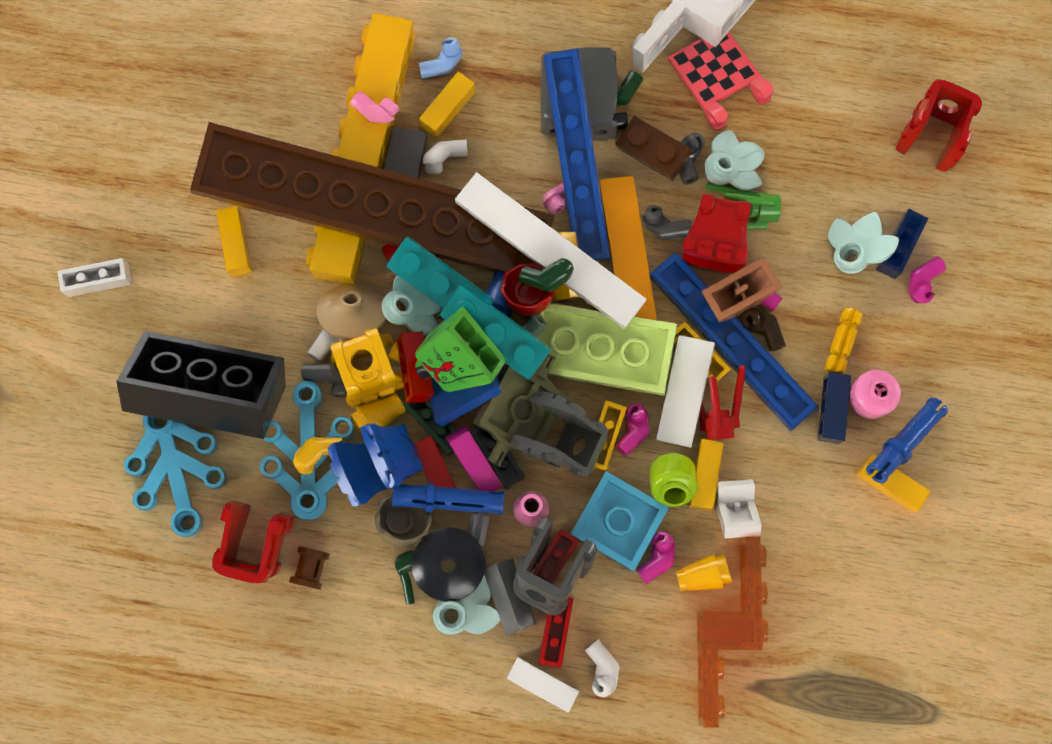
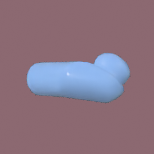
M455 38L445 39L442 42L443 50L437 59L419 62L422 79L452 73L462 57V49L458 40Z

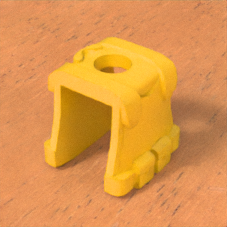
M377 327L365 331L364 335L346 342L341 340L330 345L333 353L331 361L335 367H338L347 391L345 399L351 408L377 401L380 397L383 399L396 394V391L404 390L402 374L394 371L386 348L394 345V341L390 334H381ZM372 354L373 362L368 369L360 371L353 367L352 361Z

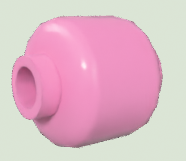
M878 369L867 371L851 384L849 404L854 412L861 417L868 419L881 418L893 411L900 402L901 390L899 383L894 376L886 371Z

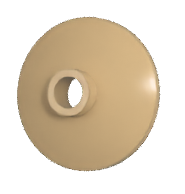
M355 283L336 286L320 298L316 309L317 320L322 329L328 334L340 339L351 340L364 335L365 331L376 327L378 329L381 328L386 320L382 312L384 297L379 291L365 284Z

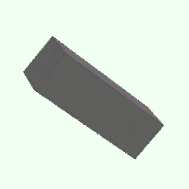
M513 558L487 567L484 572L506 635L537 624L530 605L513 593V582L516 572Z

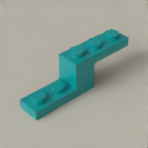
M409 236L404 239L387 263L386 267L441 306L443 310L439 315L445 320L459 308L464 307L507 359L505 363L529 380L550 353V347L493 307L492 304L495 299Z

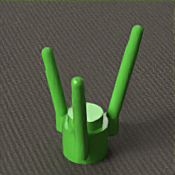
M707 183L705 186L708 190L724 193L725 199L751 203L749 218H754L755 221L748 222L747 231L767 229L768 222H778L780 218V195L743 191L738 188Z

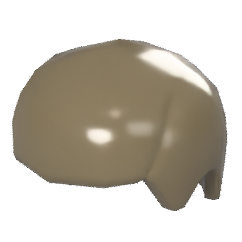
M391 493L378 505L374 516L376 529L384 541L396 547L412 546L422 540L427 534L432 522V515L429 512H425V508L392 507L393 493Z

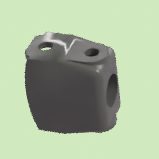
M578 48L593 141H608V139L615 138L617 122L613 120L618 88L616 51L611 50V48ZM542 55L541 133L546 136L556 137L544 56Z

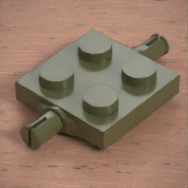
M551 354L547 355L529 380L506 363L501 368L498 380L502 393L483 403L473 424L489 432L494 440L497 441L487 458V461L501 467L509 448L517 449L511 445L513 434L544 443L557 416L532 403L530 399L533 393H543L545 391L564 398L568 396V394L556 388L550 379L547 378L554 361H556V358Z

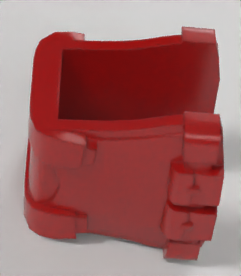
M935 80L926 91L925 98L921 99L915 107L912 119L901 133L896 150L905 154L917 139L931 115L954 125L936 166L937 170L943 172L948 171L949 168L952 169L961 159L973 135L969 131L970 123L973 116H976L981 110V98L977 94L949 81ZM941 100H951L957 104V107L946 106Z
M703 193L694 224L687 237L684 238L682 246L683 261L697 269L726 275L733 274L744 268L749 253L747 250V225L751 203L718 198L714 195Z
M238 501L227 502L225 507H223L220 518L221 521L225 522L221 547L217 548L216 552H214L212 567L218 574L249 583H266L269 578L278 574L282 563L278 562L285 534L292 532L295 516L279 513L269 520L261 563L256 565L236 559L251 506Z

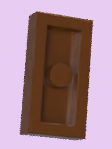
M636 116L632 118L615 143L619 150L671 181L675 179L692 154L689 147Z

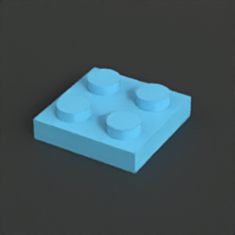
M606 471L570 535L582 543L586 539L596 544L598 552L633 572L669 507Z

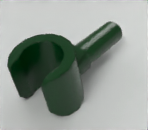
M411 550L398 555L395 560V568L403 584L406 605L415 603L409 572L412 571L413 553Z

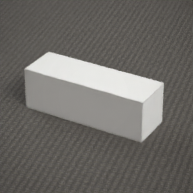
M123 258L57 271L60 292L67 297L133 285L130 264Z
M517 657L506 678L568 713L579 693L577 689Z

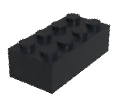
M144 331L116 381L121 408L124 412L264 439L286 388L283 357Z

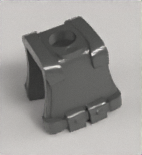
M545 391L543 393H533L530 399L532 403L557 416L567 424L556 448L517 434H513L511 445L526 455L542 460L552 466L570 469L569 472L583 477L589 475L606 442L608 435L607 427L600 421L586 418L585 409L567 398ZM585 438L584 449L579 454L574 455L573 447L579 439Z
M542 517L533 531L531 548L526 557L520 558L517 564L513 582V593L529 605L549 615L556 616L562 614L569 602L567 598L570 596L579 578L583 579L592 568L598 549L595 543L588 539L585 540L560 588L532 574L547 548L553 526V521Z

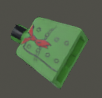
M461 307L432 330L416 350L415 355L418 360L416 361L415 369L418 376L422 379L433 377L443 390L452 392L492 383L507 359L468 311Z

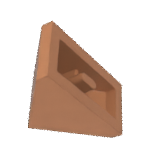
M762 257L704 289L701 293L720 323L742 315L746 310L756 307L780 290L782 286L765 257Z

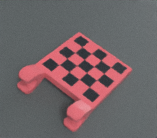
M730 32L726 34L716 47L700 38L668 56L669 63L704 111L713 130L725 127V120L728 118L726 110L718 103L745 87H750L758 104L763 105L771 100V95L774 92L773 86L759 74Z

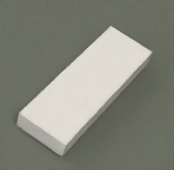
M679 335L656 440L692 448L715 346L714 342Z

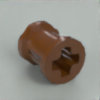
M299 546L297 551L300 554L295 575L290 577L289 583L321 590L322 584L319 581L324 562L329 559L330 554Z

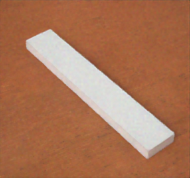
M477 172L455 198L456 204L540 267L546 268L561 258L570 260L574 270L571 278L564 285L621 328L625 329L646 302L647 299Z

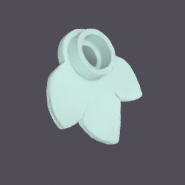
M731 130L718 134L711 143L712 154L705 161V175L707 179L715 185L730 183L743 191H750L760 187L762 181L754 170L764 160V150L754 142L744 141L739 143Z
M876 212L862 217L852 226L848 222L836 218L828 233L829 242L835 249V265L840 271L847 274L858 273L868 264L884 262L895 252L899 243L898 237L882 234V224ZM849 255H858L857 260L853 262L846 261Z
M397 275L394 279L393 290L382 301L384 317L393 324L405 325L411 332L423 331L424 336H427L438 326L433 315L439 312L442 307ZM396 301L403 303L405 311H400L397 308Z
M451 568V569H449V570L446 571V572H447V573L452 572L454 569ZM485 575L476 590L469 596L457 601L445 602L438 600L439 603L433 611V621L440 632L447 635H455L465 630L473 634H482L499 623L498 611L487 605L491 592ZM449 609H455L459 615L458 620L452 624L448 623L444 617Z

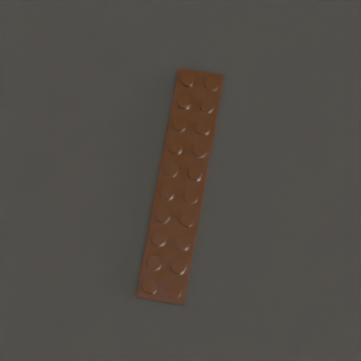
M212 122L208 123L190 188L191 194L399 247L404 239L409 236L437 258L491 272L506 273L519 264H536L456 204L455 198L462 191L460 189ZM524 207L552 228L555 215Z

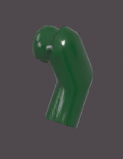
M629 71L621 85L618 86L616 106L626 105L631 101L643 82V77L639 73Z
M561 258L542 271L524 266L519 275V282L551 292L571 278L574 270L573 264L570 260Z

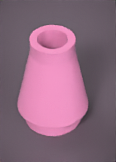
M524 492L514 502V516L522 525L536 527L542 517H548V501L538 492ZM535 501L538 504V510L533 513L526 511L524 507L526 502Z

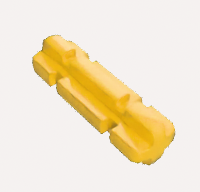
M846 307L842 311L839 320L841 324L839 327L837 326L829 351L832 355L827 357L824 367L825 371L839 374L845 372L848 363L846 358L850 356L858 332L855 328L860 325L863 316L861 311Z

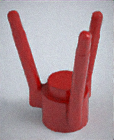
M740 365L738 368L731 416H729V409L720 410L717 379L713 375L709 377L712 411H707L706 415L702 403L699 414L700 430L706 431V440L735 438L734 429L740 428L739 414L746 370L744 365Z

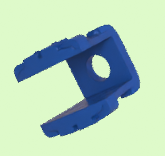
M376 423L367 424L360 427L364 443L355 444L339 441L328 447L330 458L333 459V462L330 463L335 477L339 476L337 483L342 493L348 494V499L352 506L356 507L366 504L378 492L395 488L402 481L425 469L420 457H418L416 446L408 438L410 434L405 424L392 427H382Z

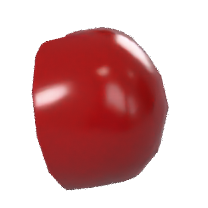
M534 263L519 264L504 274L500 288L502 298L511 311L521 316L540 314L549 307L554 297V291L547 292L520 283L519 275L524 266L540 271L544 268Z

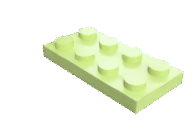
M550 303L544 312L538 314L545 319L547 327L538 335L537 339L550 347L551 351L549 354L556 358L547 376L665 396L677 324L634 317L627 327L623 329L600 311Z

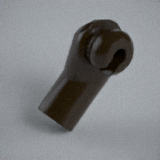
M751 308L742 314V324L747 329L763 335L770 352L786 347L779 323L774 315L757 308Z

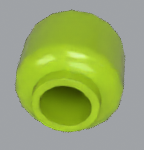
M667 453L659 456L652 462L649 470L651 494L656 501L666 506L679 507L687 504L695 497L698 490L696 467L690 458L683 454Z

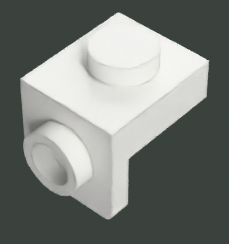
M752 479L722 481L717 484L716 510L724 538L761 536L762 523L754 502L755 484Z

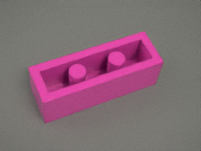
M465 426L445 437L477 490L495 491L503 486Z

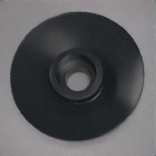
M452 527L440 528L427 534L418 543L412 557V572L419 588L431 598L445 602L457 601L469 596L481 583L485 572V556L478 541L468 532ZM443 560H453L455 569L449 573L444 572L441 568Z

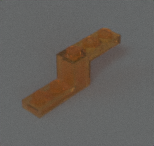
M743 537L739 539L741 612L697 611L698 725L704 728H719V718L724 719L725 716L724 696L718 695V680L724 679L723 657H718V650H763V642L767 643L768 623L767 620H762V605L767 604L768 591L767 584L761 582V568L766 567L767 552L765 545L760 543V537Z

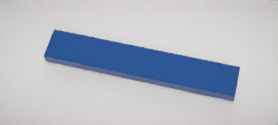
M575 48L543 54L571 232H576L578 248L595 261L611 259L579 49Z
M676 252L650 273V279L707 341L715 343L714 349L737 374L740 365L746 367L745 383L790 431L819 407L736 317L718 322L701 293L708 286Z

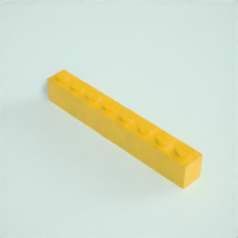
M372 13L370 25L365 24L362 32L363 53L362 55H357L354 65V75L357 76L355 85L349 87L346 97V105L349 106L347 117H342L339 124L338 136L341 138L339 149H334L332 155L384 168L396 114L393 116L394 120L390 123H372L357 111L350 102L356 93L362 91L378 105L381 104L385 97L390 98L396 105H399L415 39L412 20ZM314 226V232L317 234L315 245H310L306 256V266H309L313 277L341 284H355L366 239Z

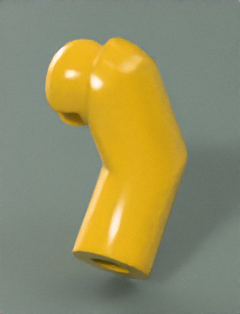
M309 438L295 452L293 464L297 471L304 475L312 473L315 470L314 465L323 455L330 456L328 447L335 442H344L343 438Z

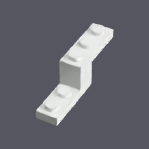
M672 0V3L666 10L662 9L657 13L649 30L645 34L640 33L634 40L631 47L633 51L632 66L643 73L682 27L716 47L756 0Z

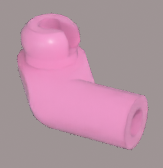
M362 91L356 93L350 102L357 111L372 123H390L394 120L393 116L399 111V106L390 98L385 97L381 104L378 105Z
M564 184L557 185L543 196V206L548 208L551 214H559L566 207Z

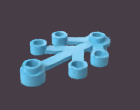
M311 381L299 383L293 391V400L300 408V447L309 438L316 437L315 410L323 402L322 390ZM311 389L313 391L311 399L307 401L302 400V391ZM338 417L333 421L332 431L326 437L343 438V440L349 439L354 434V424L347 417ZM272 420L269 427L276 426L277 434L272 438H268L265 435L264 440L268 443H274L293 461L295 452L299 447L283 433L282 426ZM342 422L349 424V430L345 434L337 432V426ZM323 455L314 465L315 470L312 473L301 474V484L283 470L284 465L277 457L267 456L260 463L261 473L270 479H274L291 495L290 504L292 511L296 516L304 520L316 519L324 513L327 507L326 494L339 480V476L335 477L332 469H330L316 483V468L328 457L327 455ZM271 461H276L278 464L276 472L272 474L267 473L266 465ZM307 495H312L315 500L310 508H304L302 504L303 498Z
M143 416V426L146 432L134 453L125 459L124 469L128 474L135 477L145 475L149 469L147 458L158 441L162 454L143 487L134 493L133 504L136 508L144 511L152 510L158 502L156 493L168 475L177 509L171 517V528L179 536L193 537L201 531L203 517L199 511L192 507L182 469L203 479L204 484L212 489L222 488L227 482V474L219 467H209L177 450L173 435L194 444L195 450L203 455L213 454L217 450L218 441L213 435L206 432L200 433L183 423L168 420L165 426L158 427V418ZM205 438H210L211 446L207 450H202L200 447L201 441ZM140 459L142 462L141 468L133 472L131 468L133 461ZM218 471L221 477L219 482L211 484L209 480L210 475ZM149 493L151 497L149 504L142 506L140 503L141 496ZM192 516L195 524L191 529L187 530L184 527V520Z

